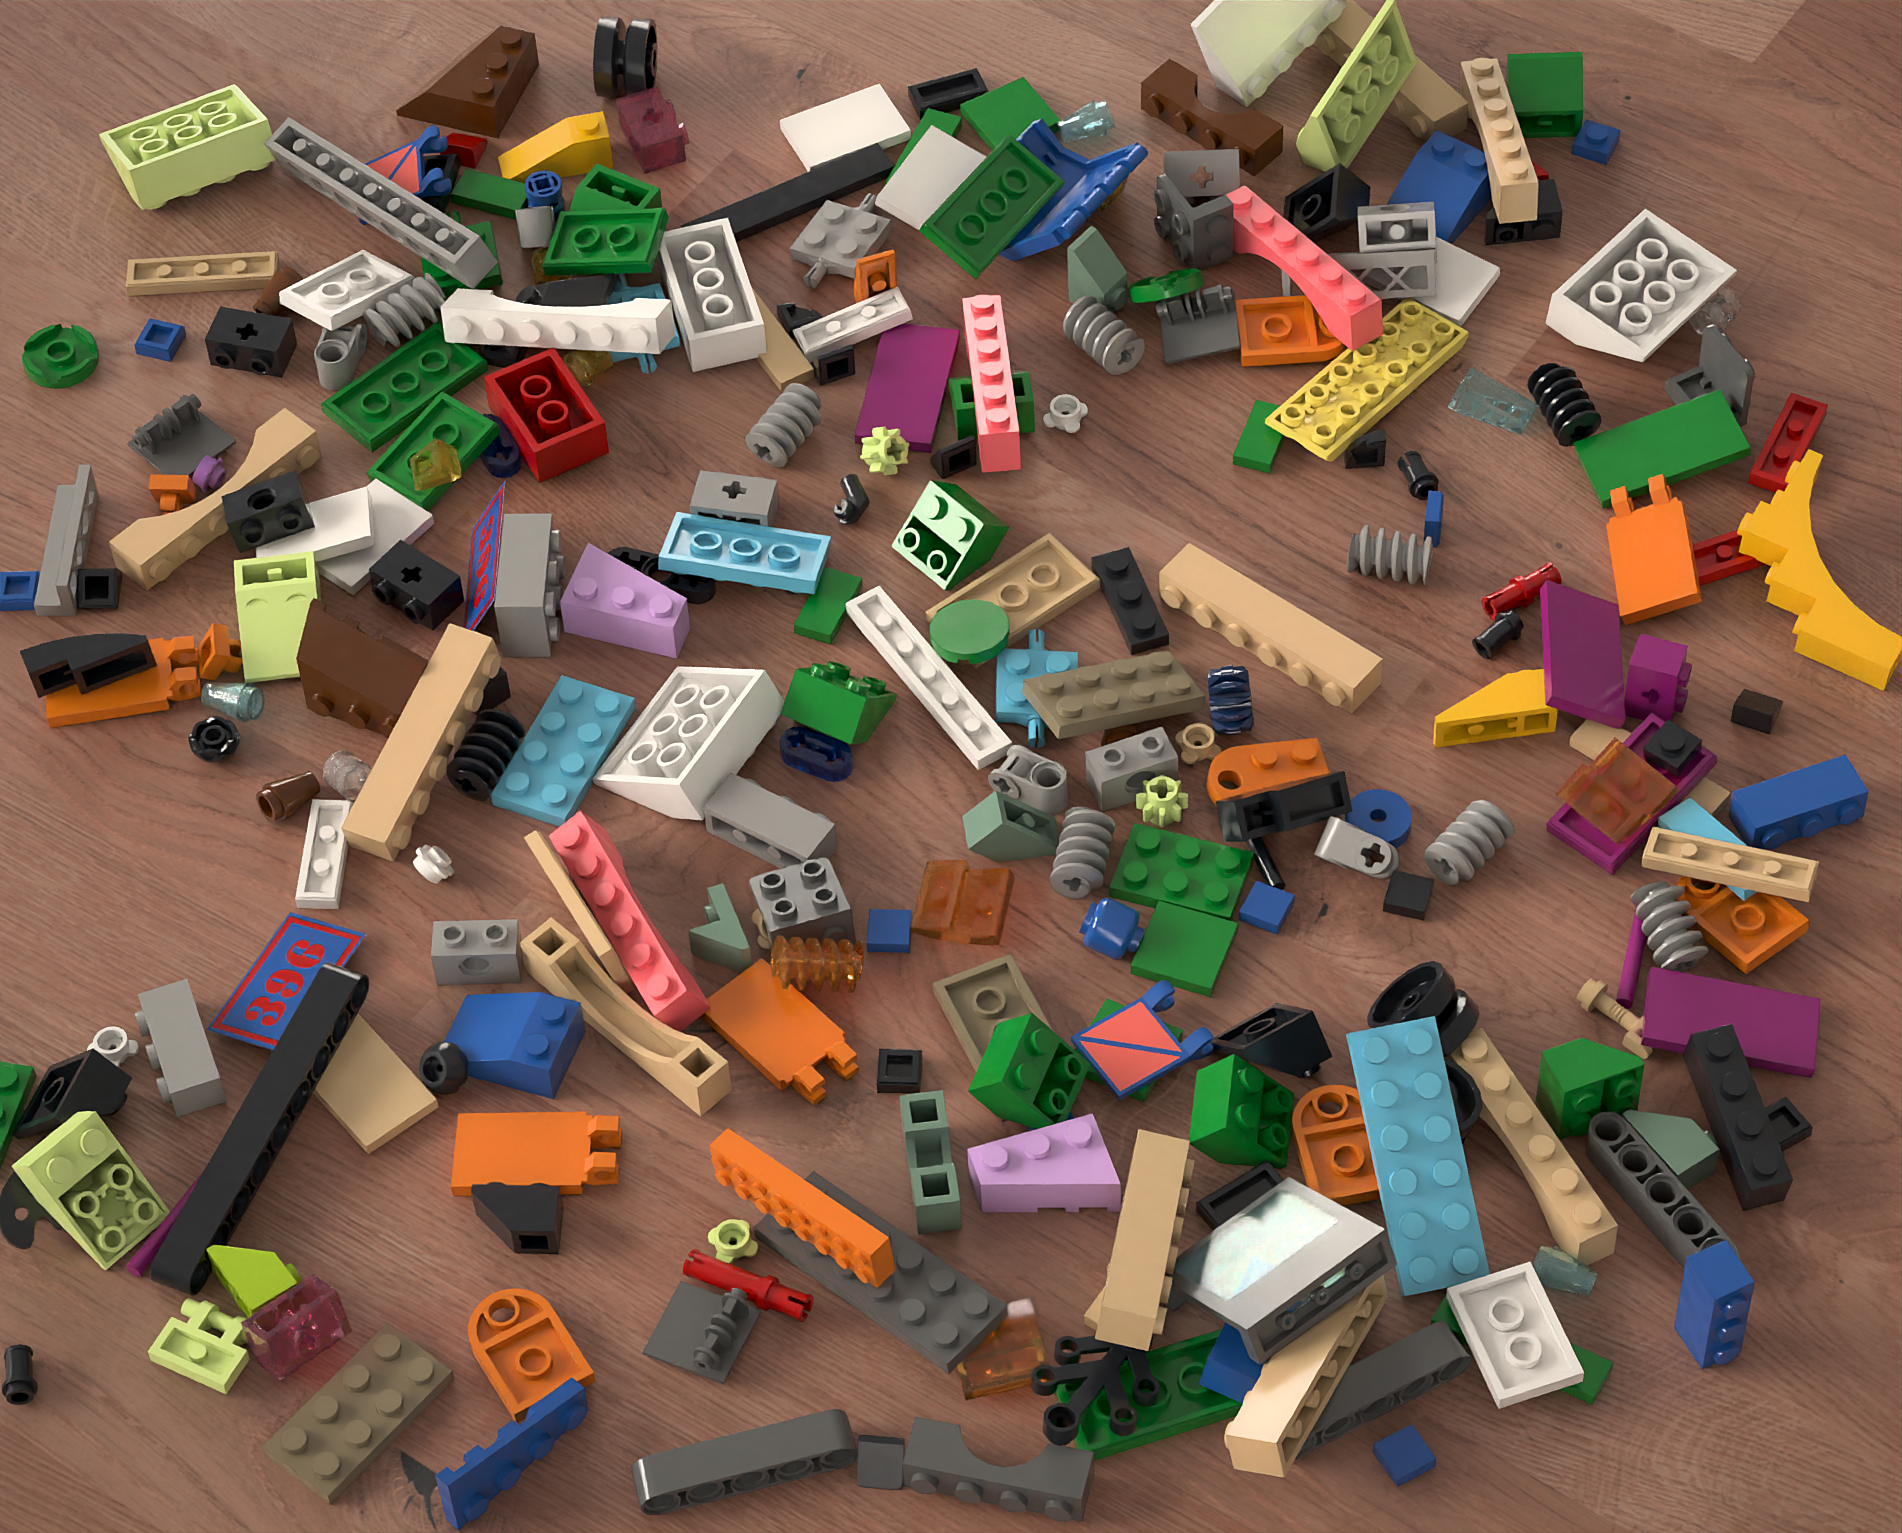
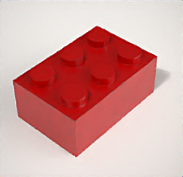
M554 347L484 376L490 410L539 483L609 453L605 421Z

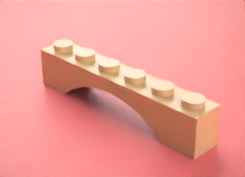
M1476 58L1473 61L1460 62V95L1469 102L1467 119L1474 121L1482 141L1490 180L1492 202L1499 224L1537 220L1538 179L1497 58Z
M286 408L281 410L256 429L254 442L245 462L236 474L219 490L202 501L180 511L157 517L138 519L110 540L109 544L115 566L146 591L159 581L166 579L173 570L189 558L196 556L203 547L229 529L221 496L294 470L299 474L311 467L321 457L316 430Z
M552 917L520 942L525 971L553 995L580 1002L583 1020L699 1116L704 1115L732 1091L729 1064L726 1059L699 1037L686 1035L674 1030L641 1008L606 974L582 942Z
M1483 1028L1471 1032L1445 1058L1460 1065L1474 1079L1481 1092L1482 1109L1479 1116L1498 1135L1522 1170L1541 1207L1552 1237L1575 1271L1613 1254L1618 1224Z

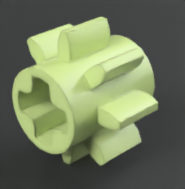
M885 426L873 428V437L862 438L861 440L863 447L860 458L870 465V473L897 474L896 465L908 463L906 457L908 446H910L909 443L899 436L900 429L887 430Z
M1160 775L1150 781H1143V793L1136 794V808L1143 810L1144 822L1150 821L1164 828V826L1174 821H1181L1182 809L1188 808V794L1181 793L1180 780L1174 781L1169 777Z

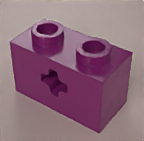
M1639 634L1629 663L1624 699L1625 716L1645 720L1653 713L1666 722L1667 720H1673L1675 712L1683 713L1689 691L1685 688L1688 685L1692 670V664L1686 663L1687 645Z

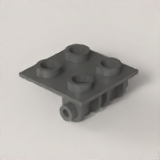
M1218 284V286L1203 289V296L1199 288L1195 290L1196 297L1191 298L1188 292L1184 294L1185 300H1182L1181 295L1155 302L1158 317L1161 318L1165 364L1241 348L1235 294L1231 286L1223 287V284Z
M191 394L190 396L183 395L180 397V400L172 405V410L169 408L163 409V416L156 414L153 420L143 427L135 429L136 434L132 436V440L127 444L162 474L189 475L190 477L206 455L215 459L237 442L198 410L202 406L196 395Z
M680 1281L642 1353L645 1356L724 1384L755 1326L761 1310L748 1305L746 1301L748 1295L741 1289L733 1288L731 1292L721 1296Z

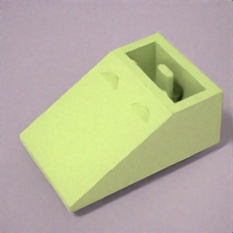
M314 551L234 560L235 594L245 683L300 677L296 657L309 605L313 598L321 601L320 579Z
M96 1111L75 1113L11 1166L35 1199L104 1270H107L157 1228L170 1213L169 1209Z

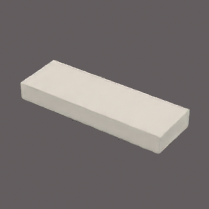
M897 286L793 330V333L803 355L809 362H812L818 355L850 344L853 345L910 321L913 317Z
M312 799L295 897L297 908H339L349 843L341 827L354 804L353 800Z

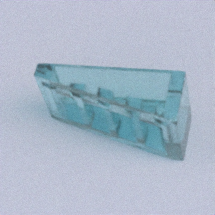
M1472 367L1465 375L1448 405V408L1457 413L1520 435L1538 407L1536 403ZM1499 404L1506 406L1504 411L1498 408ZM1514 409L1521 411L1518 418L1511 415Z

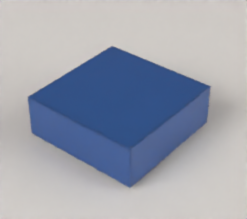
M150 318L134 344L136 354L171 362L186 337L185 327Z
M1428 491L1424 541L1427 536H1431L1433 547L1437 548V545L1440 543L1444 495L1439 491Z
M40 571L0 572V611L35 610L34 602Z
M1256 880L1239 911V920L1278 934L1295 903V895Z
M869 909L867 952L909 953L912 922L911 910Z
M1412 1424L1373 1444L1374 1455L1397 1487L1436 1467V1457Z

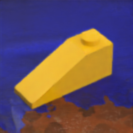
M603 111L565 118L500 155L498 162L502 178L525 183L531 174L545 170L554 172L562 178L589 173L596 163L612 169L613 160L610 137Z
M1544 669L1508 673L1435 716L1434 747L1555 732L1558 709L1545 705Z

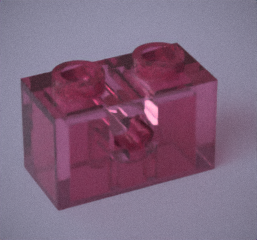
M658 87L616 99L619 126L644 174L686 161L684 145L689 144L687 131L683 123L677 124L671 100H664Z
M314 1274L241 1322L256 1363L280 1381L296 1372L305 1363L332 1347L337 1341L352 1332L338 1292Z

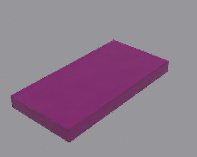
M903 323L881 333L854 434L855 444H863L862 438L873 437V428L885 426L887 430L900 429L899 436L910 445L908 450L932 452L948 389V378L951 377L960 341V330Z
M1546 580L1540 588L1545 705L1620 729L1626 721L1619 604Z
M1653 713L1635 729L1546 823L1548 832L1611 875L1647 839L1652 827H1658V818L1679 805L1717 764V755L1702 746L1699 753L1680 775L1676 777L1643 757V747L1665 723L1664 720Z
M1651 966L1647 980L1641 1045L1684 1053L1691 1034L1732 1024L1748 1066L1812 1078L1815 1071L1821 999Z

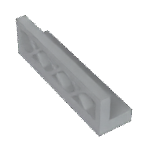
M1436 248L1371 253H1326L1380 299L1437 295ZM1411 266H1427L1428 288L1412 289L1401 277ZM1393 267H1404L1398 275L1390 269ZM1382 268L1393 278L1392 282L1384 290L1374 291L1363 281L1364 277L1372 269ZM1355 269H1366L1360 277L1352 271ZM1282 270L1283 297L1301 296L1292 295L1291 278ZM1396 282H1398L1404 288L1398 290H1390Z
M79 465L75 485L57 486L34 602L37 616H76L78 569H85L99 498L91 465Z

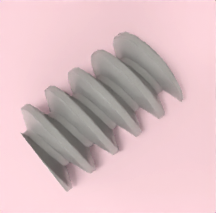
M425 273V279L416 277L413 280V287L410 285L402 286L400 295L398 293H391L388 296V303L385 301L377 302L375 311L366 309L363 312V317L370 332L380 345L385 346V342L389 341L397 348L400 346L397 334L401 333L410 340L413 337L410 329L411 325H414L422 332L425 330L422 318L426 317L433 324L436 323L438 320L435 310L439 309L441 311L440 307L447 299L434 278Z
M1085 295L1079 298L1066 313L1063 322L1065 336L1074 341L1076 346L1084 350L1088 356L1094 358V361L1104 367L1111 375L1124 374L1134 368L1140 361L1145 349L1144 339L1137 338L1134 330L1127 328L1126 323L1117 320V316L1111 311L1107 312V307L1097 303V299L1092 295Z
M789 384L783 394L779 395L775 403L768 408L766 414L762 415L758 423L751 428L749 434L745 435V442L751 452L773 467H784L788 461L787 458L795 454L796 447H800L804 443V437L810 436L813 427L818 426L822 420L819 412L822 407L821 400L817 393L802 384Z
M1365 524L1359 534L1353 532L1347 557V572H1354L1360 563L1362 575L1368 576L1374 566H1376V573L1380 579L1385 578L1391 569L1394 581L1399 582L1405 572H1407L1409 584L1415 585L1420 576L1423 575L1426 587L1433 558L1432 537L1427 536L1423 545L1418 546L1416 534L1412 533L1407 542L1402 543L1401 533L1399 530H1396L1391 540H1386L1385 528L1380 527L1376 536L1371 537L1369 525Z
M1483 799L1473 801L1456 818L1455 822H1452L1445 832L1436 838L1435 843H1432L1425 850V861L1432 873L1447 885H1456L1459 883V879L1469 881L1474 876V870L1481 869L1484 866V860H1489L1495 854L1494 849H1500L1505 844V839H1509L1515 833V827L1506 813L1491 802Z
M1080 806L1072 807L1065 811L1062 832L1059 836V845L1056 849V858L1053 862V871L1050 874V885L1061 896L1069 899H1081L1088 896L1090 891L1098 890L1103 885V874L1107 869L1106 861L1110 855L1109 848L1113 842L1112 834L1116 829V824L1110 816L1088 807Z
M1666 881L1653 882L1637 889L1631 895L1630 900L1635 906H1638L1636 908V916L1640 921H1643V933L1649 936L1647 941L1648 947L1655 951L1653 954L1654 962L1661 966L1660 968L1685 972L1706 956L1709 950L1706 946H1693L1702 939L1703 935L1700 931L1688 932V929L1696 924V917H1682V914L1691 908L1690 902H1676V899L1684 895V887H1670Z

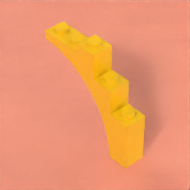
M1808 449L1801 463L1798 461L1792 463L1785 482L1788 483L1785 491L1778 489L1771 504L1760 501L1753 514L1748 512L1745 514L1737 531V534L1742 536L1739 552L1752 556L1756 560L1771 566L1765 579V584L1770 585L1766 601L1799 616L1792 633L1798 635L1794 648L1795 652L1884 691L1902 656V637L1879 625L1856 607L1836 585L1822 562L1811 531L1809 503L1823 455Z

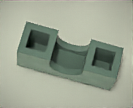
M943 1090L901 1095V1122L918 1234L962 1229L960 1196L955 1164L952 1163L949 1126Z

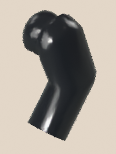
M849 474L840 481V485L847 498L841 499V506L835 504L833 510L834 515L843 524L857 522L870 503L858 476Z

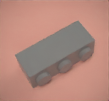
M730 773L704 805L707 832L781 869L820 857L829 859L837 849L835 823L831 822L829 818L821 813H812L798 806L792 799L786 796H778L762 788L760 784L752 779H744Z
M184 979L139 993L138 997L142 1011L136 1012L135 1017L141 1036L150 1035L153 1042L145 1046L152 1070L161 1068L164 1076L156 1079L163 1104L172 1101L176 1116L179 1117L226 1102L220 1076L188 980Z

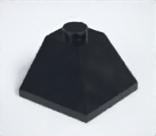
M1338 163L1285 197L1283 218L1315 243L1342 231L1353 223H1357L1358 207L1369 206L1371 187L1341 163Z
M612 273L548 282L538 286H528L518 294L516 301L524 304L552 307L606 305L619 278Z
M1275 1003L1215 1036L1211 1042L1214 1047L1213 1051L1228 1056L1235 1054L1247 1062L1277 1072L1297 1076V1078L1308 1077L1321 1069L1320 1064L1333 1057L1314 1012L1280 1003Z
M94 1048L53 1064L46 1071L12 1135L17 1139L54 1131L77 1112L96 1111L100 1118L108 1114L114 1115L126 1102L127 1094L125 1091L132 1077Z

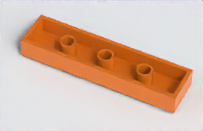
M727 1128L709 1145L712 1156L711 1161L716 1172L715 1177L723 1186L728 1185L734 1189L743 1200L748 1199L753 1202L762 1213H769L782 1227H789L795 1231L801 1240H808L814 1244L823 1255H830L839 1266L853 1271L862 1282H869L878 1288L896 1270L888 1236L747 1140Z

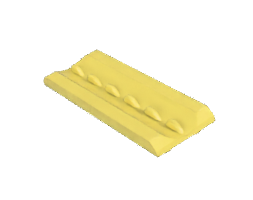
M1407 297L1382 318L1383 335L1353 351L1347 348L1265 419V424L1286 437L1296 440L1306 449L1324 460L1332 462L1353 441L1366 433L1456 354L1465 344L1469 332Z

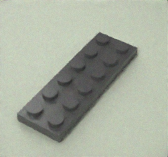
M815 1171L804 1180L889 1237L896 1270L878 1288L869 1282H862L850 1269H843L834 1258L828 1254L823 1255L820 1253L815 1245L808 1240H801L795 1231L789 1227H782L769 1213L753 1227L757 1239L948 1374L1009 1316L1008 1306Z

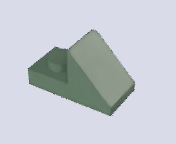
M722 883L707 888L709 905L703 907L707 924L689 931L691 953L701 959L742 973L752 966L750 946L725 886Z

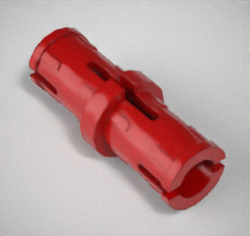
M1548 562L1523 577L1521 575L1515 576L1509 580L1510 584L1484 596L1481 600L1482 607L1488 616L1490 615V619L1495 620V616L1499 612L1505 613L1521 605L1527 607L1534 603V598L1540 595V588L1546 580L1561 585V575L1558 569Z

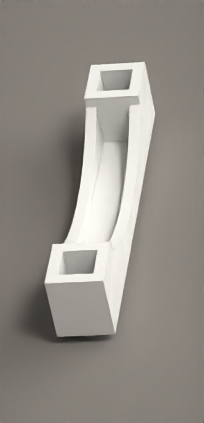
M457 289L440 307L445 342L660 354L675 336L672 301L667 299L635 298L630 302L601 306L552 307L506 300L493 295V290Z

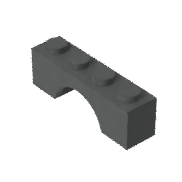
M915 1417L902 1463L904 1486L911 1487L921 1494L941 1493L956 1496L959 1500L966 1503L974 1504L981 1501L1000 1505L1011 1512H1023L1026 1510L1045 1514L1050 1519L1056 1521H1068L1071 1519L1082 1522L1094 1477V1452L1049 1443L1037 1457L1029 1462L1011 1467L995 1466L978 1459L970 1452L962 1438L960 1425Z

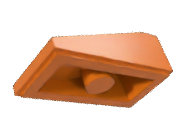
M893 249L857 260L854 282V299L856 304L897 287L895 252Z

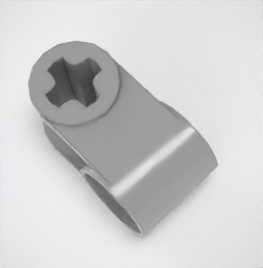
M553 206L515 210L521 248L548 246L555 229Z
M358 323L356 326L343 325L333 331L323 327L314 356L319 382L325 389L341 390L353 381L359 361L367 347L368 329L366 324Z
M1011 746L1006 754L1007 759L1001 767L994 769L988 775L989 784L994 791L997 790L1049 815L1062 812L1069 803L1067 773L1064 766L1033 753L1024 746Z
M1330 816L1314 854L1346 869L1351 868L1378 879L1392 876L1393 870L1397 871L1400 863L1399 853L1394 846L1377 836L1364 832L1365 830L1332 816ZM1372 853H1381L1385 858L1382 863H1374L1370 860V856Z

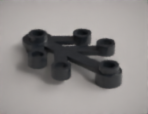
M1095 1335L1081 1338L1064 1336L1056 1341L1054 1359L1061 1366H1037L1032 1371V1390L1038 1395L1050 1396L1057 1391L1058 1385L1084 1381V1383L1067 1404L1056 1403L1045 1410L1042 1429L1044 1435L1051 1443L1059 1446L1067 1445L1078 1436L1080 1418L1103 1389L1111 1408L1110 1430L1119 1436L1131 1435L1136 1430L1138 1415L1136 1410L1129 1404L1118 1370L1127 1360L1135 1379L1132 1390L1134 1402L1144 1407L1156 1404L1159 1400L1160 1383L1152 1376L1146 1354L1152 1347L1153 1336L1148 1351L1097 1340ZM1063 1350H1071L1073 1353H1065ZM1107 1352L1102 1360L1079 1363L1081 1355ZM1039 1379H1049L1050 1382H1042ZM1142 1389H1148V1390H1150V1391H1152V1392H1150V1393H1145V1392H1142L1141 1390H1142ZM1124 1418V1419H1127V1420H1129V1421H1128V1422H1121V1421H1119V1420H1117V1419Z

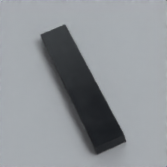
M875 143L681 225V228L728 218L735 241L738 242L823 206L827 200H837L889 177L895 164L881 146Z

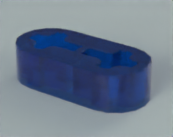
M483 414V416L498 424L501 433L479 457L493 476L498 478L512 477L518 473L522 465L519 447L498 416ZM501 452L506 460L503 461L500 457L497 458L496 454Z
M792 727L781 735L779 740L781 759L788 766L831 782L842 781L852 773V750L844 742L804 727Z

